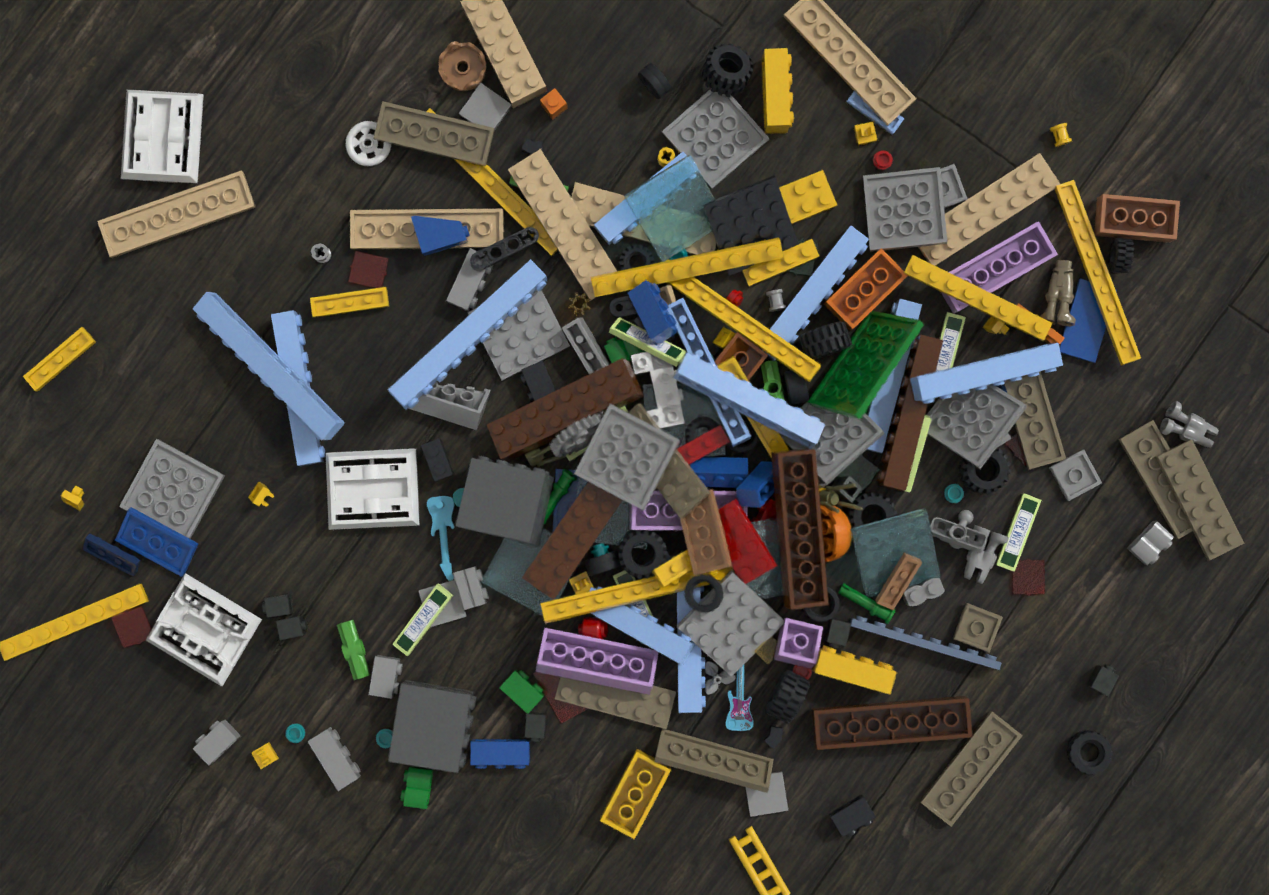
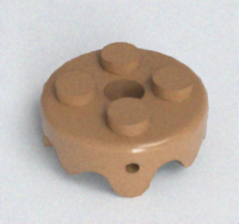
M454 41L440 54L439 73L444 83L450 88L458 91H468L474 89L483 81L487 70L486 61L482 51L474 44ZM460 63L468 65V69L465 72L458 71Z

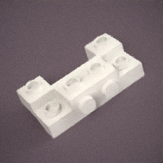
M648 352L631 355L635 375L650 372L658 408L647 411L660 429L685 424L680 402L684 400L682 390L677 388L676 382L678 380L673 378L676 370H673L672 364Z

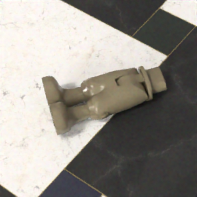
M1057 260L1056 268L1052 270L1053 273L1048 292L1045 295L1048 306L1046 311L1040 316L1052 322V325L1056 324V304L1060 300L1057 323L1062 326H1075L1076 320L1069 313V304L1072 303L1074 298L1072 261Z

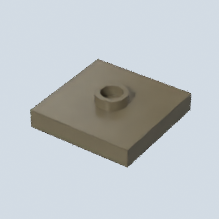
M966 603L952 639L990 653L1003 617Z

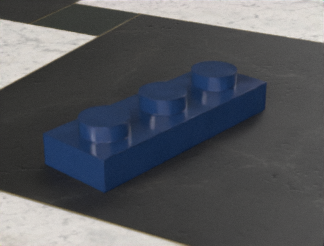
M90 533L87 535L83 547L84 551L134 577L138 572L139 559L103 541L99 537Z

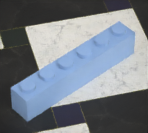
M684 152L680 153L595 223L594 228L608 245L612 242L614 244L618 243L623 238V233L627 230L631 232L638 226L637 222L642 218L644 220L653 213L651 210L656 206L658 208L663 206L668 201L666 198L671 194L674 196L682 190L681 186L685 182L688 184L697 177L698 168Z
M598 586L597 589L591 587L590 591H594V590H598V589H603V588L600 587V586ZM622 605L591 613L679 664L684 665L694 646V643L690 642L692 638L683 633L679 636L674 633L675 629L667 624H664V626L658 624V619L649 614L647 617L640 614L641 609L634 605L630 607Z

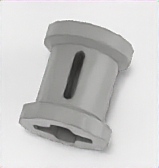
M316 244L312 247L311 253L315 260L320 263H326L330 260L331 251L324 244ZM319 250H320V251H323V252L325 253V255H324V256L319 255V254H318V251H319Z
M782 289L766 292L770 302L769 312L786 309V305L783 304Z

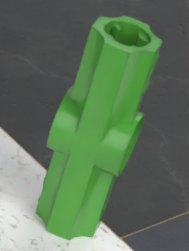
M771 360L761 364L764 390L770 396L785 401V391L781 383L778 362ZM778 387L777 392L770 393L773 388Z
M354 620L338 624L343 655L349 663L353 679L357 680L369 676L370 671L365 659L364 644L359 639Z

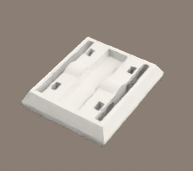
M127 90L121 179L198 183L203 94ZM186 103H191L190 134L185 128V122H187V117L185 116L188 113ZM140 106L143 108V114H139ZM182 111L183 116H179V112ZM183 149H188L187 172H182V169L184 170L182 161L185 160ZM136 153L140 155V161H136ZM176 156L179 157L180 163H176Z
M416 449L326 453L329 530L419 525ZM406 458L407 462L374 465V459ZM369 459L370 465L336 466V461ZM390 465H398V470H395V466ZM346 467H350V473H347ZM392 505H400V510H396V506ZM347 507H352V513H346L349 512ZM409 511V517L377 519L376 514ZM372 513V519L338 520V515Z
M185 573L159 615L146 641L218 685L223 686L262 619ZM189 589L197 590L198 594L208 598L216 604L213 605L209 603L208 601L189 591ZM194 596H195V597L199 598L200 600H195V599H194V601H193L192 599H193ZM219 606L223 607L233 615H238V617L241 620L245 621L248 624L246 625L241 621L237 620L236 618L232 617L231 615L227 614L225 611L220 609ZM234 621H237L241 625H233ZM176 631L180 635H172V633ZM164 633L171 636L174 640L181 642L180 647L187 650V652L161 637ZM191 654L195 656L202 655L222 668L220 671H217ZM214 655H215V656H217V658H218L219 660H217V659H214V660H213L212 658H213Z

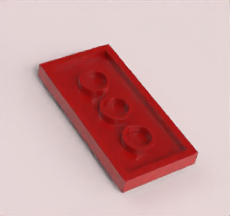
M737 499L718 509L732 568L744 584H747L777 566L775 560Z

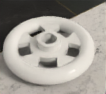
M360 122L347 135V153L354 162L360 165H377L384 161L390 152V143L384 142L383 149L377 148L378 141L373 139L374 135L368 134L370 129H376V122ZM361 131L364 135L360 140H357L355 136ZM367 140L371 141L370 146H365ZM358 145L362 150V152L359 154H357L354 150V147ZM375 152L376 157L367 158V153Z

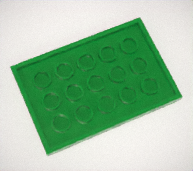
M871 311L852 336V345L841 352L810 397L808 403L816 408L860 419L871 402L876 398L877 393L883 384L886 383L894 368L897 367L898 362L909 349V346L919 334L924 324L918 319Z

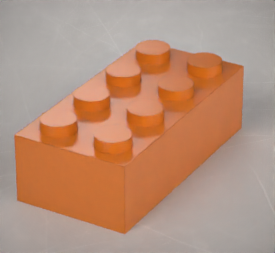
M881 248L824 305L841 322H845L847 329L851 331L908 275L904 274V271Z

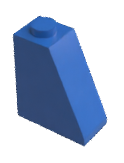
M422 216L411 217L424 256L468 243L467 237L470 234L467 225L463 226L461 221Z

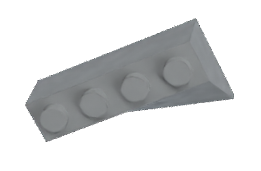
M436 382L431 392L427 395L423 394L418 398L419 402L411 410L477 430L491 390L476 391L474 390L475 387L468 386L466 389L455 388V384L442 386Z

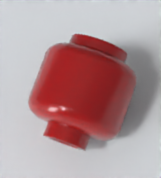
M586 617L583 619L582 624H579L578 632L579 635L604 639L608 635L607 622L598 617Z

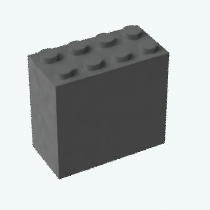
M478 456V459L471 458L456 526L466 530L539 546L554 478L549 476V472L539 468H533V471H531V468L515 464V467H513V464L502 460H497L494 463V460L483 456Z
M409 680L401 683L388 762L458 773L461 768H464L467 760V754L464 753V750L467 749L470 741V735L467 732L473 723V715H470L476 705L477 696H473L474 691Z

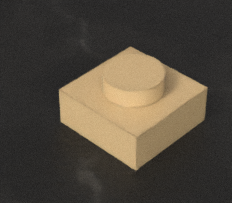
M671 285L659 288L661 298L668 305L676 301Z

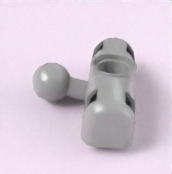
M963 510L959 513V524L936 517L932 520L929 527V535L931 537L940 538V540L949 543L951 547L956 549H971L977 551V553H982L987 543V535L985 533L966 527L974 518L969 510ZM939 522L946 524L945 530L938 528ZM976 534L983 537L981 543L974 541ZM955 535H960L961 538H956V537H954V536H955Z

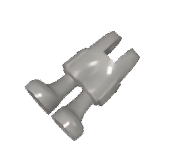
M1174 401L1167 409L1165 416L1183 422L1185 426L1182 427L1173 420L1164 418L1160 425V432L1164 435H1168L1170 432L1178 433L1180 439L1184 441L1192 439L1194 443L1211 448L1214 441L1204 437L1207 432L1217 436L1219 430L1194 413L1184 414L1181 411L1182 404Z
M977 525L974 526L973 530L985 533L988 538L990 530ZM991 531L985 551L977 553V551L970 549L967 555L964 578L970 580L976 567L980 569L976 582L982 584L996 561L997 556L994 554L996 547L999 544L1007 543L1009 537ZM976 534V541L981 543L983 537Z

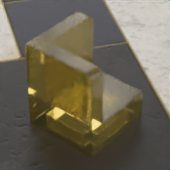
M771 636L768 640L761 643L754 652L769 664L775 655L777 641Z

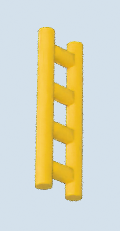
M752 826L745 829L748 835L742 839L737 840L735 836L728 839L760 895H777L780 892L782 895H790V891ZM752 842L758 852L747 857L742 847ZM762 858L767 869L757 874L752 864ZM772 876L777 886L767 891L762 880Z

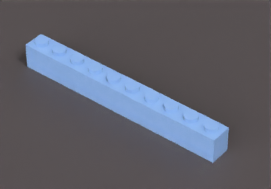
M530 259L388 389L389 393L405 410L413 408L419 402L418 398L423 394L427 395L431 392L433 385L437 381L441 382L444 380L451 368H457L465 355H471L476 350L475 346L480 342L484 343L490 337L489 333L494 329L498 330L508 316L512 317L515 315L522 303H528L536 290L541 291L547 284V276Z
M206 292L193 308L197 313L198 319L206 322L210 326V331L215 335H219L223 339L222 343L236 352L235 356L238 359L246 362L248 369L252 373L257 374L261 378V382L265 386L270 387L274 391V395L287 404L288 410L300 417L302 424L314 431L313 435L319 440H331L345 422L216 293Z

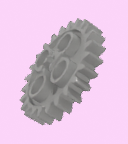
M594 414L592 417L582 418L580 421L568 426V429L561 431V434L556 435V438L550 444L556 457H561L562 455L565 457L567 454L571 455L574 451L578 452L586 448L590 444L604 415Z

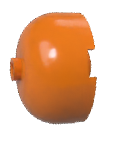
M820 505L826 563L841 558L848 551L852 541V528L848 517L841 509L834 506L840 511L836 513Z

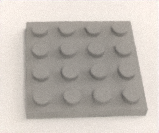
M711 89L662 131V134L679 153L684 152L698 168L697 174L711 189L716 187L770 139L732 95L730 97H726L725 94L720 96L717 92L713 93Z
M940 167L863 176L870 252L879 251L881 248L883 250L947 244Z
M536 290L532 294L531 300L526 304L522 303L518 307L517 313L512 317L508 316L504 320V324L498 330L494 329L489 333L490 337L483 343L502 381L521 372V369L545 360L570 347L542 290ZM475 308V309H473V310L467 312L468 315H470V314H471L473 311H475L477 308Z
M992 383L987 384L986 389L976 390L972 388L966 394L958 395V392L952 393L950 398H939L927 414L931 418L927 435L979 469L985 464L1027 408L1024 403L1000 388L993 386Z
M808 402L800 408L805 414L815 416L825 424L817 444L811 449H816L818 477L826 485L884 434V431L866 413L860 419L813 407ZM780 434L792 450L808 448Z
M610 404L574 474L641 510H645L680 440Z
M156 439L119 507L127 511L132 507L191 539L225 475Z
M730 571L719 582L724 592L723 601L720 606L714 611L707 613L692 609L677 624V627L686 636L692 638L691 640L732 677L784 624V619L749 586L744 584L734 572ZM714 588L698 604L707 605L711 603L715 597Z

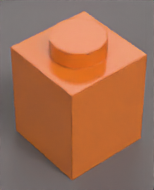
M555 88L540 99L542 107L552 119L568 108L566 101Z

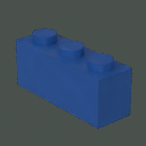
M645 280L628 292V295L650 339L661 344L678 332L675 326L677 323L675 318L669 314L667 310L669 308L668 304L661 298L659 287L655 283L652 284Z
M702 457L690 464L692 470L706 487L738 488L748 477V458Z
M761 461L738 486L736 496L740 506L762 507L774 493L772 462Z
M472 739L471 765H475V768H487V765H495V768H506V765H514V768H526V765L530 763L529 739Z

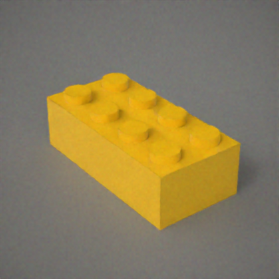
M788 48L764 49L762 81L765 134L787 133L789 127H792L794 122L793 111H790L791 104H793V93L789 92L792 85V73H788V71H790L792 60L791 54H788Z
M825 645L819 648L817 664L811 668L817 674L891 694L897 673L890 664L879 661L877 665L870 658L860 656L857 659L855 655L846 651H841V654L836 653L834 648Z
M636 749L600 817L601 822L635 839L671 771L670 766L654 762L655 758L639 749Z

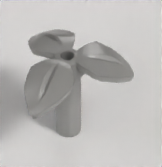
M712 661L706 662L705 672L713 677L705 683L707 695L715 693L718 689V684L721 682L723 684H730L736 679L735 675L731 677L725 670L718 674V665Z

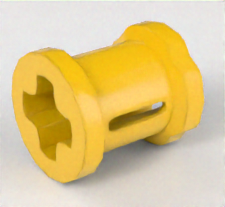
M1067 123L1050 128L1056 141L1055 147L1072 142L1066 130Z
M667 147L662 148L658 155L659 165L665 167L675 158L674 151ZM664 154H666V156H670L669 161H667L666 159L662 160Z

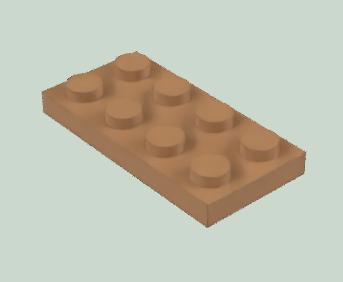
M709 490L711 493L688 515L680 519L694 576L732 566L713 490Z

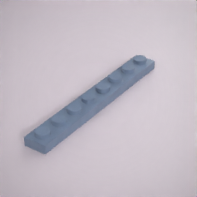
M857 615L856 619L850 618L849 621L852 627L1000 670L1001 662L996 661L997 657L989 654L982 657L978 655V651L968 648L965 652L959 650L960 646L949 643L948 646L941 644V640L931 637L928 641L922 639L923 635L912 632L911 635L904 633V629L894 626L891 630L885 628L886 624L875 621L874 624L867 622V618Z

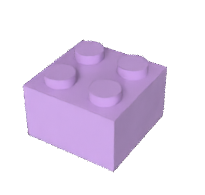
M785 618L784 624L779 630L774 660L810 669L817 664L823 627Z

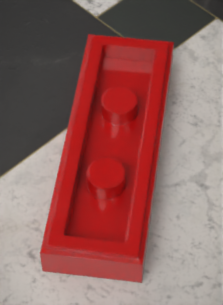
M719 425L679 447L677 451L689 465L730 441L722 426Z

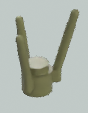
M551 445L543 450L536 448L525 454L532 467L535 465L540 467L565 457L562 455L561 457L555 456L542 460L545 458L543 454L551 450Z
M855 483L834 487L826 486V490H822L819 494L820 505L836 513L840 512L832 506L836 504L860 511L863 510L860 506L839 501V496L835 492L836 490L856 487Z

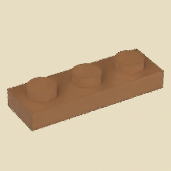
M903 553L875 599L877 604L894 610L921 566L922 561L907 553Z

